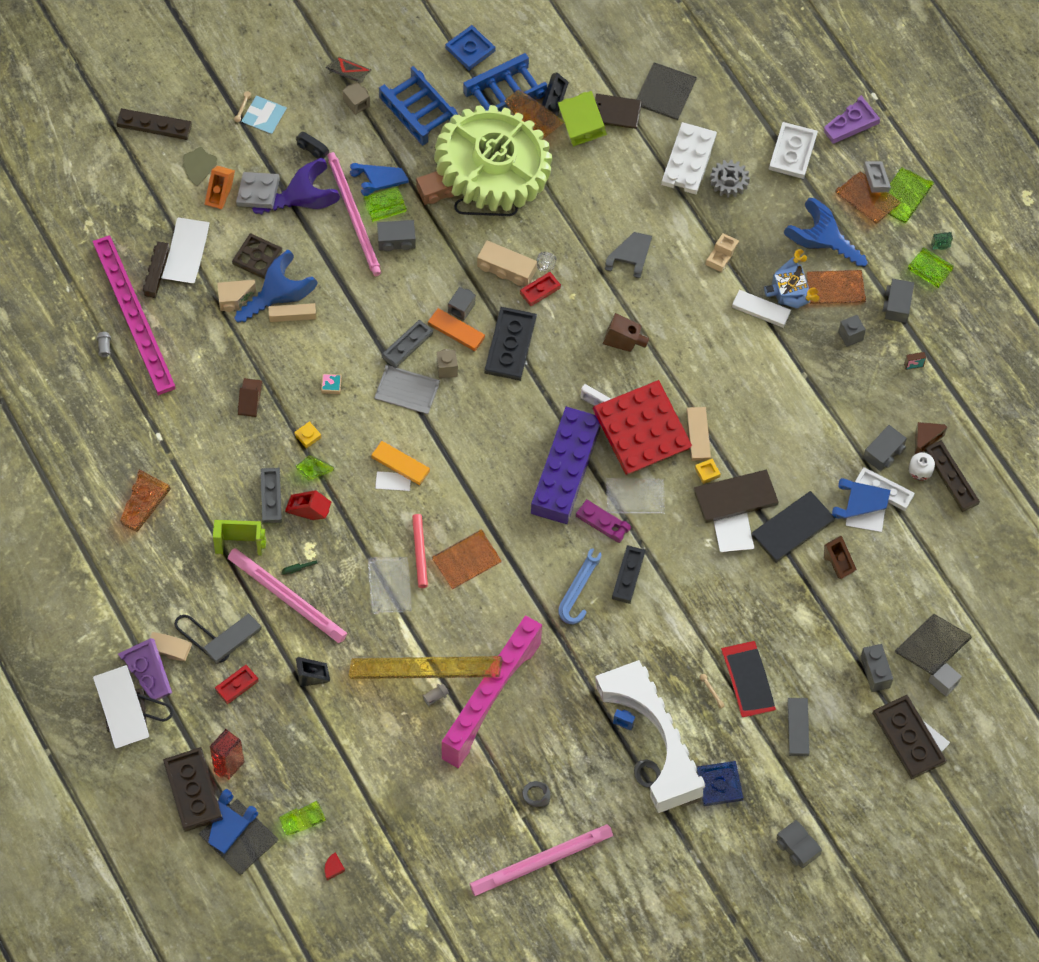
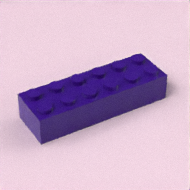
M565 407L531 503V514L568 524L601 429L596 415Z

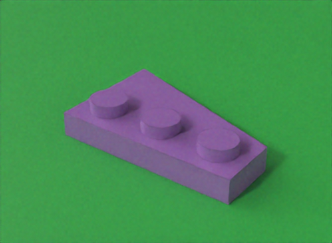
M861 95L856 103L849 105L842 115H838L824 127V133L834 144L880 124V118Z
M150 638L118 654L126 662L131 673L135 674L139 684L150 698L160 700L173 694L154 639Z

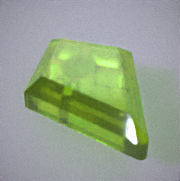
M309 455L296 465V469L309 481L334 471V466Z

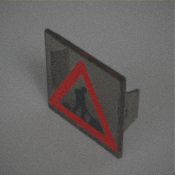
M338 57L326 66V69L330 71L329 74L334 72L356 82L358 81L359 84L364 81L365 76L372 70L342 57Z

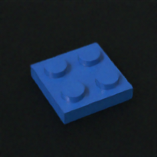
M473 25L445 44V49L467 70H471L496 51V47Z

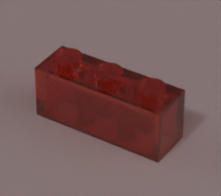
M225 729L210 745L214 772L221 778L224 776L229 780L245 762L241 740Z

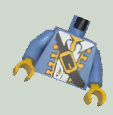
M802 249L796 250L794 253L795 258H791L775 272L772 285L764 286L766 297L776 295L780 305L800 308L810 303V300L814 302L819 300V296L816 294L819 291L816 288L809 289L802 266L798 264V262H805L807 260L806 255L800 257L804 253Z

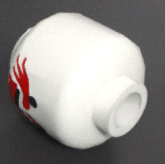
M927 453L915 454L909 464L910 475L919 481L930 478L935 468L933 457Z

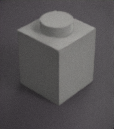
M943 661L940 665L936 664L929 673L931 675L928 682L947 697L960 683L962 676Z

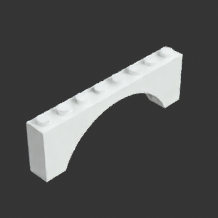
M638 660L595 676L596 688L603 702L617 703L635 709L647 717L660 732L667 751L666 762L661 774L650 786V797L658 813L703 797L705 783L701 776L698 777L696 765L693 760L690 761L686 745L681 744L680 733L677 728H673L671 715L665 712L664 702L661 697L658 698L654 682L649 681L647 668L645 666L642 667Z

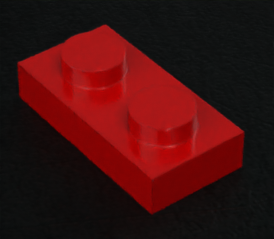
M548 272L520 289V294L531 307L559 290L561 284L551 272Z
M244 665L217 685L215 691L228 705L259 682V679L247 665Z

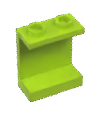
M592 91L583 92L578 96L566 98L558 102L573 147L607 135Z
M214 520L213 542L215 554H223L224 540L256 541L258 556H262V549H266V537L261 521Z

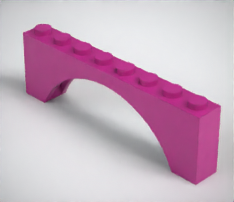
M526 615L524 616L443 738L442 759L459 769L469 754L477 732L495 699L513 673L526 660L531 659L540 646L542 624Z

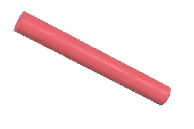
M415 514L412 516L418 587L426 588L428 587L422 515Z

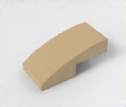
M723 233L716 242L714 250L706 260L705 265L722 272L732 257L739 240Z
M152 632L150 637L155 640L160 655H165L168 659L186 661L192 646L191 642Z

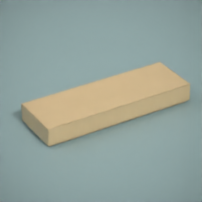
M706 407L687 408L689 440L692 444L690 448L691 461H707L711 459Z

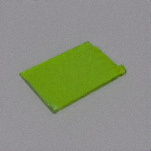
M901 167L890 183V191L883 192L874 207L903 223H907L934 185V182Z

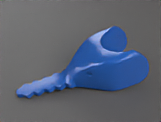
M808 198L805 202L807 211L814 219V227L801 230L795 226L788 225L784 230L785 236L800 246L810 249L831 248L832 250H837L838 254H844V258H850V262H856V266L865 267L868 263L866 256L861 255L860 250H855V246L850 245L849 240H845L844 235L840 234L830 209L815 198Z
M286 250L267 269L262 291L258 292V296H254L252 301L247 302V306H242L241 311H236L235 321L246 322L247 318H252L253 314H258L259 310H265L266 306H271L272 304L300 301L316 288L317 280L314 277H307L299 281L286 278L284 276L285 269L294 258L293 253L290 250Z

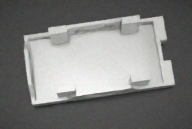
M682 122L661 185L671 188L679 186L683 187L685 192L697 194L717 132Z

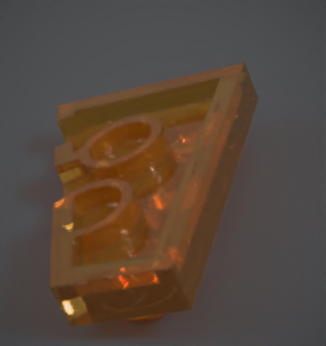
M520 89L504 100L514 115L516 113L523 115V122L528 120L534 122L533 131L541 130L544 134L543 139L565 123Z
M140 469L137 474V481L132 487L130 500L127 501L120 520L122 525L135 532L140 530L171 490L170 485Z

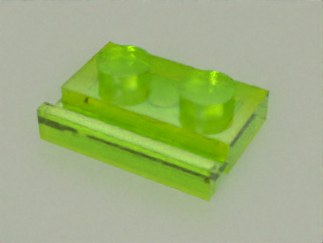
M398 186L363 197L372 222L407 212V207L404 204Z
M923 247L909 264L908 269L939 288L950 272L953 271L954 266Z

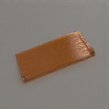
M861 171L835 190V193L875 224L879 223L901 203L888 192H871L867 177Z
M862 270L807 272L809 289L816 288L819 291L816 293L819 296V300L817 302L810 300V304L866 302Z
M482 529L432 556V560L452 589L502 562Z

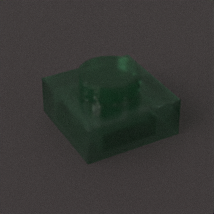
M952 232L933 234L931 241L932 250H944L951 247L953 240Z

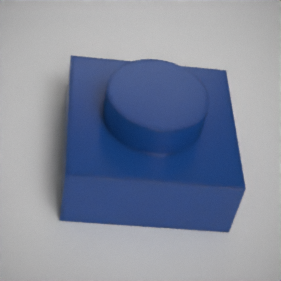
M617 709L613 723L632 730L635 716L629 711Z

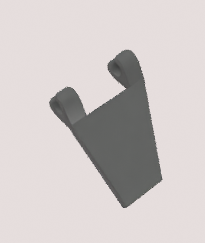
M633 232L607 257L605 270L612 271L614 261L617 260L634 264L633 276L641 278L652 236Z

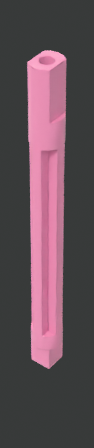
M234 548L231 550L228 556L231 562L337 643L344 641L347 632L238 549Z
M606 824L469 884L474 896L480 895L600 843L613 836L611 827Z

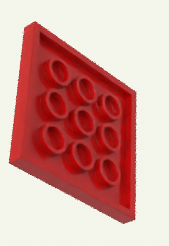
M659 380L595 405L592 408L625 475L687 451L692 446Z

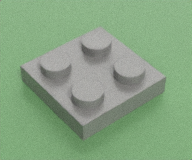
M243 172L236 200L237 206L273 209L280 181L279 174Z

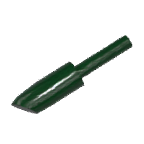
M317 560L285 567L282 569L281 574L285 575L301 571L302 568L318 564Z

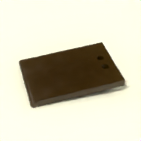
M596 93L595 101L604 124L637 129L642 100Z

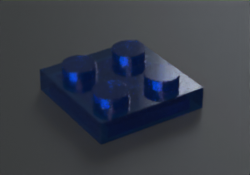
M736 761L696 767L698 777L701 776L705 783L702 797L703 806L743 801L744 797Z

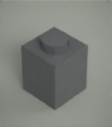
M459 287L448 303V313L465 320L475 305L476 295L469 289Z
M855 315L840 322L838 333L846 347L863 341L866 329L858 315Z

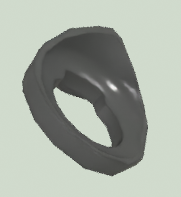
M648 759L640 760L634 767L636 781L640 785L650 788L654 782H644L639 771L645 766L653 769L656 773V780L661 771L655 762Z
M533 781L524 786L522 794L527 804L533 807L549 805L551 793L545 783ZM533 787H539L545 795L541 800L533 801L528 798V791Z

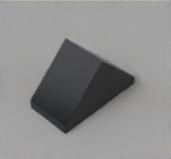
M301 657L296 658L300 687L330 682L327 663Z

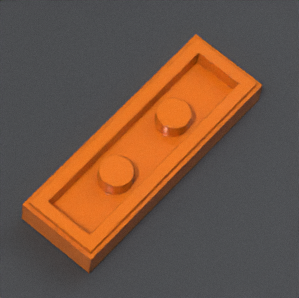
M439 308L428 321L429 326L473 351H476L485 339V334Z

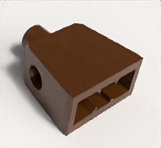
M615 313L607 329L603 344L632 352L635 344L646 348L649 337L640 334L642 328L640 324Z

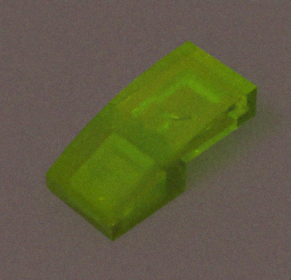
M318 801L299 810L295 808L279 817L287 836L313 827L326 820Z

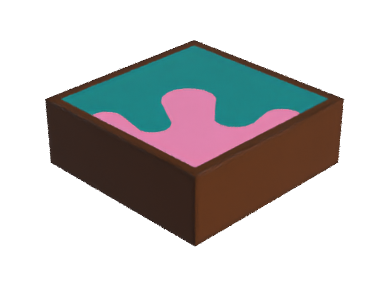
M925 352L906 355L905 369L924 367L926 360Z

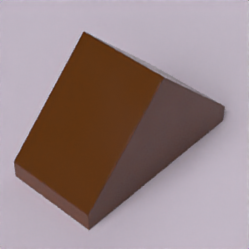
M918 422L915 430V454L923 453L925 447L936 443L944 437L947 426L945 424Z

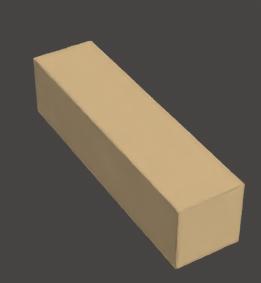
M315 303L268 306L270 322L316 319Z

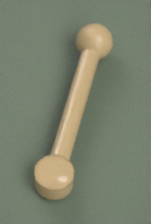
M249 91L244 93L243 103L238 115L234 117V121L237 123L241 121V114L246 102L251 98Z
M701 674L700 680L704 681L717 701L719 708L722 709L725 707L723 701L719 699L708 682L707 675Z

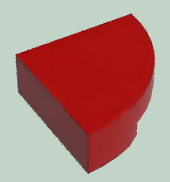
M336 852L325 863L326 880L345 872V868Z

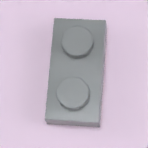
M865 161L863 168L871 192H889L891 186L883 162Z

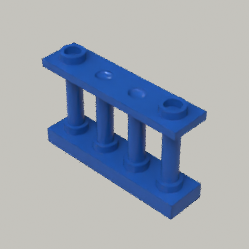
M524 53L463 82V93L466 97L475 95L485 111H488L490 104L481 91L491 88L500 101V104L496 105L498 112H502L503 108H509L511 112L536 99L543 98L547 90L546 81L539 85L536 83L527 70L529 68V57ZM521 73L531 89L522 92L512 76ZM506 80L516 96L507 100L496 83Z
M414 66L411 67V78L394 89H389L385 84L379 87V98L422 146L428 143V134L431 130L448 119L450 121L452 116L458 115L456 109L449 106L425 79L424 74ZM415 83L421 88L419 92L405 101H399L396 95ZM426 95L432 101L416 113H410L407 107ZM437 107L443 113V115L427 125H421L418 122V119Z

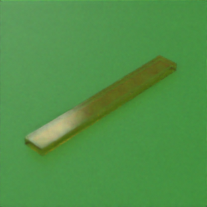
M501 656L352 658L348 676L350 679L500 677L503 659Z

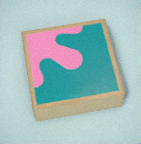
M323 374L321 393L340 394L342 375Z

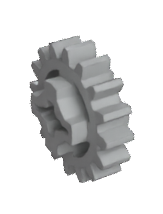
M723 160L722 165L717 163L716 168L713 167L710 174V185L715 186L714 191L719 190L720 196L726 193L727 198H729L730 194L737 197V192L743 194V190H747L750 177H748L749 171H745V165L740 167V162L738 161L734 164L733 160H730L729 163Z

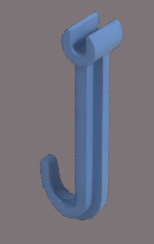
M593 548L588 551L585 562L560 603L558 613L561 620L567 624H577L586 615V610H582L576 618H572L569 612L594 568L600 562L601 552L597 558H593Z

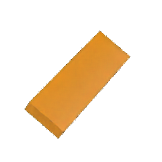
M383 441L380 442L371 455L374 460L419 486L430 472L429 467Z

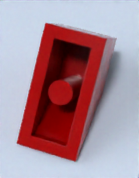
M316 490L292 494L285 512L310 520L325 519L329 514L332 501Z

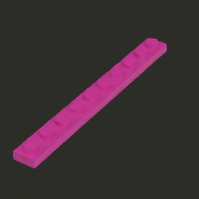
M111 236L94 240L93 246L157 394L161 395L175 390L176 387Z

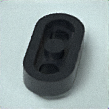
M300 132L296 137L298 147L303 150L306 149L315 158L324 159L329 154V149L326 145L306 132Z

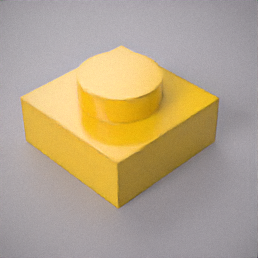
M310 421L295 431V436L306 449L321 439V434Z
M713 458L695 465V470L703 484L720 478L721 473Z

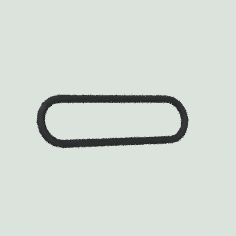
M463 199L457 200L454 205L456 212L463 215L513 216L518 211V207L515 206V211L510 214L462 212L457 209V204L463 201Z
M178 616L174 623L175 628L200 650L203 651V647L178 627L179 619L184 617L190 619L212 639L216 638L191 616ZM228 654L225 658H223V659H222L221 661H219V662H224V661H226V660L228 659V657H229L230 654Z
M137 694L139 698L164 705L170 709V715L164 719L143 713V716L162 722L171 719L173 708L169 704Z

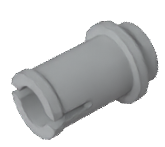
M108 332L98 333L96 337L99 348L98 356L108 357L111 355V336Z
M437 684L436 688L422 695L426 704L430 706L439 699L446 698L449 692L444 684Z

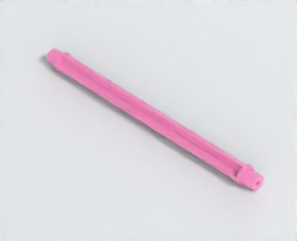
M334 152L327 155L328 163L362 246L369 269L374 276H379L381 274L380 264L377 261L343 174L339 159Z

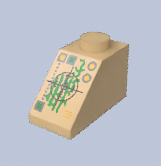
M255 280L219 282L220 311L232 312L239 310L256 293Z

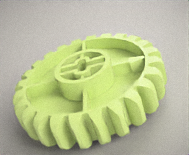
M490 105L488 111H485L482 106H476L474 113L470 109H464L461 116L454 115L451 117L450 122L442 127L441 134L437 138L434 160L437 163V173L443 176L442 183L445 186L453 185L451 193L454 196L464 195L463 202L466 204L473 200L476 201L477 208L482 209L486 204L489 205L491 211H497L500 205L505 211H510L513 204L521 208L525 205L526 201H533L537 193L543 191L551 173L552 154L548 152L550 148L549 143L542 140L543 132L541 130L533 131L535 123L530 120L523 122L522 114L510 115L509 108H503L502 112H498L495 105Z

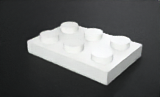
M783 122L769 170L804 179L818 131Z

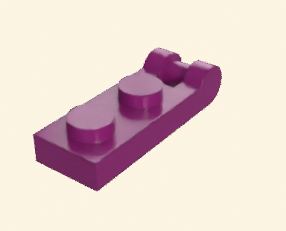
M587 499L576 513L577 518L618 543L623 540V535L631 529L629 523L621 521Z

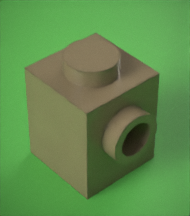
M358 82L350 84L342 90L343 101L355 115L370 107L368 91L364 86L361 87Z
M443 349L437 351L439 379L458 377L455 350Z

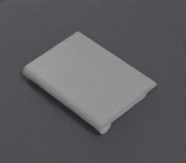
M386 364L374 399L429 414L440 380L400 368H394Z

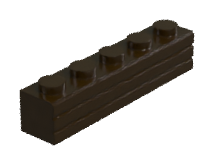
M157 241V245L154 246V255L151 256L152 263L148 267L149 274L145 277L146 284L143 285L142 289L146 297H157L170 250L169 243Z

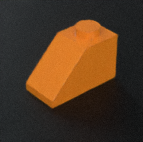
M216 166L211 170L204 205L223 209L232 188L235 170Z

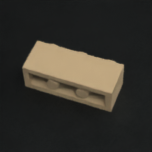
M487 240L477 257V267L484 272H491L501 279H508L518 286L525 287L530 284L537 271V261Z

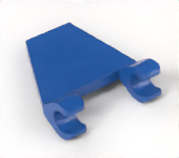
M358 163L350 165L352 177H356L364 172L369 182L361 184L363 196H368L376 190L409 183V179L402 168Z
M844 478L839 480V489L851 490L847 510L839 507L833 508L832 515L835 518L845 519L887 509L891 490L852 482Z
M225 789L218 799L223 820L212 824L208 841L210 845L223 854L228 851L248 824L258 816V812L253 806L247 808L243 817L226 805L234 797L228 789Z

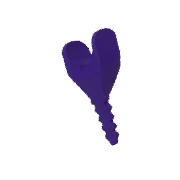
M319 158L300 168L292 178L287 189L283 190L281 194L276 193L272 210L276 211L278 208L283 209L285 206L291 207L292 205L310 209H322L337 203L340 199L337 190H321L313 186L316 177L327 169L326 160ZM252 208L254 213L261 215L264 211L269 213L271 208Z

